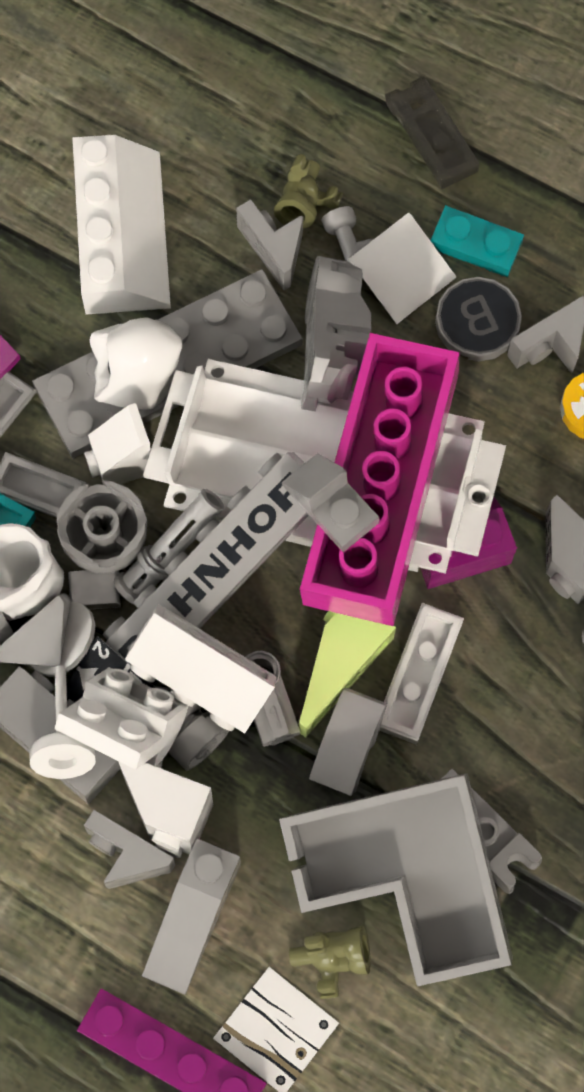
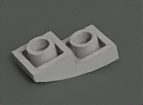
M345 687L327 726L309 779L352 796L357 790L369 750L375 745L388 703Z

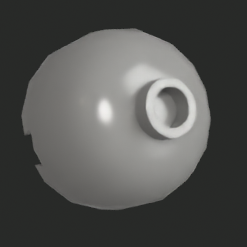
M103 481L104 485L96 484L89 487L88 484L78 487L65 498L57 513V534L63 551L78 567L92 573H113L126 568L137 559V554L146 543L147 518L140 499L129 488L113 481Z

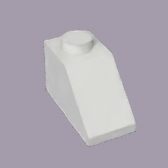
M134 403L127 405L88 435L92 450L84 452L92 478L100 475L102 482L113 481L123 484L144 477L143 474L151 447L138 407Z

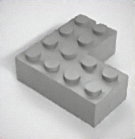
M468 773L301 812L279 819L289 861L300 859L303 856L306 859L305 865L298 866L292 870L301 913L394 892L417 986L506 967L512 964L513 955Z

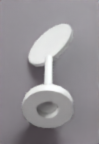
M72 601L60 665H31L42 675L55 677L56 722L59 712L67 708L66 672L77 666L87 654L94 639L96 626L93 613L82 603ZM57 730L36 740L29 752L31 768L37 774L47 778L67 779L81 776L90 771L96 763L95 749Z

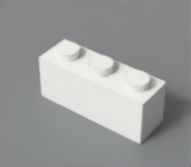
M160 604L154 609L125 658L126 661L132 664L130 669L136 675L149 682H154L155 679L172 688L170 693L175 699L190 707H193L195 703L211 712L209 717L212 721L229 731L237 728L245 733L275 688V675Z

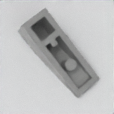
M196 838L175 887L142 977L186 995L240 869V856Z

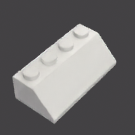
M117 135L73 137L81 295L85 313L100 314L171 308L160 152Z

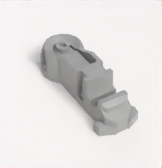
M317 256L313 266L305 308V324H307L304 392L301 400V409L316 412L318 402L332 404L337 399L348 400L353 380L358 378L371 331V312L361 297L362 269L347 261Z

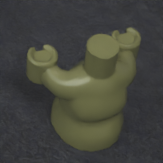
M304 154L296 156L291 169L288 171V182L284 186L282 197L274 207V215L283 225L288 224L299 216H303V228H308L313 225L316 219V206L337 208L343 197V192L339 193L337 186H330L327 192L320 191L315 181L320 171V165L313 160H306Z
M364 926L354 927L342 932H316L312 936L305 937V946L289 949V959L292 967L312 964L320 972L321 980L317 983V990L321 992L320 999L339 996V972L351 971L358 975L370 973V946Z

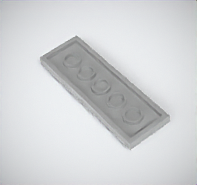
M262 269L157 320L170 326L181 338L182 349L176 370L195 374L197 366L203 365L205 370L208 359L255 369L302 346L303 341ZM93 351L32 381L40 400L72 459L91 450L88 435L123 409V407L98 402L94 399L96 384L94 372L98 361ZM216 368L212 371V375L216 378L224 374V370L221 368ZM168 395L154 409H138L143 424L162 415ZM173 404V408H172V409H174V408H176V407H178V406H180V405H175V404Z

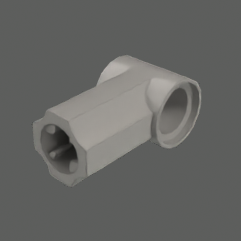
M254 651L246 656L247 659L259 666L266 667L276 676L275 688L254 719L262 746L276 745L300 735L301 732L281 677L278 660L271 653L265 651Z

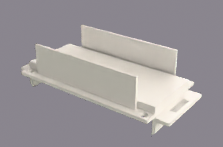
M212 359L207 360L205 370L203 365L197 366L195 374L176 370L143 476L147 479L170 484L164 501V507L185 511L198 497L202 489L212 491L224 504L223 511L214 518L220 523L231 511L227 506L228 502L244 486L251 490L263 478L258 472L274 454L279 453L283 457L287 452H294L306 463L318 453L335 462L354 392L350 391L348 400L337 399L332 404L318 402L315 412L301 409L304 380ZM216 368H221L224 370V374L216 378L212 375V371ZM173 404L184 406L172 449L161 447ZM448 414L408 570L418 572L420 567L446 574L452 551L479 556L506 445L482 440L485 421ZM466 425H472L475 428V432L471 435H466L463 433L462 428ZM178 493L185 494V502L181 504L174 501L175 495ZM309 515L285 541L311 547L317 523ZM437 553L441 556L442 560L438 564H432L428 560L429 556Z

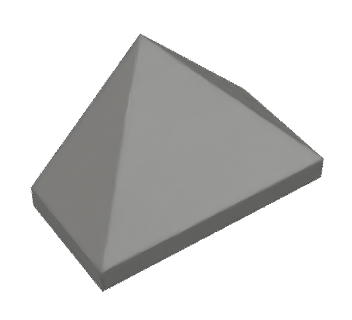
M66 593L56 596L0 645V662L59 666L71 604L69 596Z

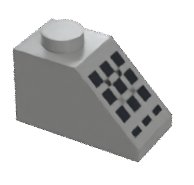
M556 495L550 501L545 514L546 574L550 577L549 582L559 595L566 599L571 597L579 604L584 599V520Z

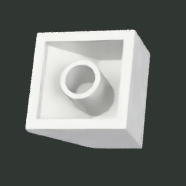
M119 762L125 782L149 838L156 843L155 847L175 858H180L182 852L190 855L196 838H201L213 807L211 787L148 763H144L135 770Z

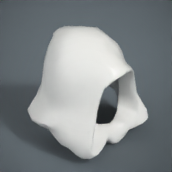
M146 317L132 319L123 324H117L93 332L90 337V346L98 361L94 372L96 379L94 399L98 402L123 408L136 403L138 409H154L169 393L182 349L181 338L170 326Z
M13 523L0 525V612L9 621L36 615L56 596L60 595L64 583V571L52 555L49 542L41 539L30 527Z

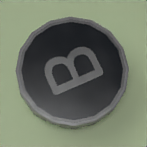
M474 277L462 279L446 290L439 300L435 324L438 337L448 350L460 352L459 354L468 357V360L479 362L495 359L509 350L511 339L519 334L522 315L518 300L509 288L493 279Z

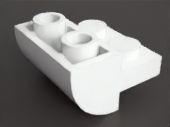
M108 667L87 681L81 699L59 712L55 730L135 770L144 763L156 767L173 745L184 722L188 706L174 699V696L166 690L151 688L135 680L127 671Z

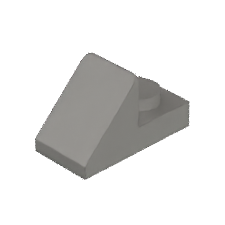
M250 199L236 208L237 228L285 291L291 287L303 235V216H299L277 230L269 213L264 209L259 211Z
M584 296L511 339L507 356L516 369L527 362H530L531 365L537 364L554 350L571 373L574 371L584 328Z
M318 453L282 482V486L342 552H345L379 524V516L348 484L346 470Z
M95 810L92 811L84 824L87 833L92 836L89 840L92 846L111 857L116 851L121 853L104 880L107 889L171 873L176 865L172 856Z

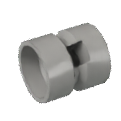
M196 703L193 707L188 706L182 727L168 751L185 771L196 767L208 757L229 732V730L220 727L209 717L211 712L203 713L201 706Z

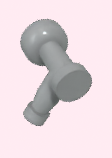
M350 206L336 208L322 217L321 221L325 231L331 235H336L345 258L344 261L351 263L349 258L374 240L356 241L352 228L355 226L357 218L353 208Z

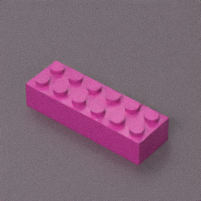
M373 333L369 334L334 463L346 470L348 484L379 516V524L345 552H342L317 524L300 586L304 606L394 626L459 375L460 352Z

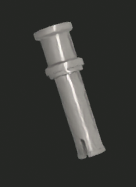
M202 489L198 497L172 523L154 545L141 548L137 554L138 559L127 572L119 573L114 579L115 587L123 598L133 604L135 599L151 584L156 586L161 580L164 581L169 576L164 571L169 563L181 552L185 551L196 540L195 537L217 514L223 511L224 504L221 499L212 491ZM191 520H195V523L177 540L176 537ZM145 573L147 576L141 579L140 577Z

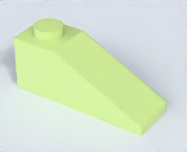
M330 611L326 613L323 620L327 624L324 627L299 721L301 735L306 738L338 702L345 687L350 689L391 643L395 635V626Z

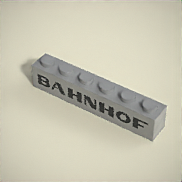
M287 452L283 457L279 453L274 454L258 472L263 478L251 490L244 486L228 502L227 506L231 509L229 514L220 523L216 519L211 520L195 537L200 544L189 555L183 551L169 563L164 570L169 576L158 588L153 584L148 586L133 602L138 609L127 620L121 616L106 629L102 635L107 640L105 643L125 660L130 647L158 604L200 629L309 516L282 486V482L305 463L294 452Z

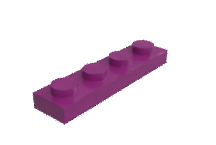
M102 988L77 1029L79 1033L181 1092H263L267 1085L266 1082Z

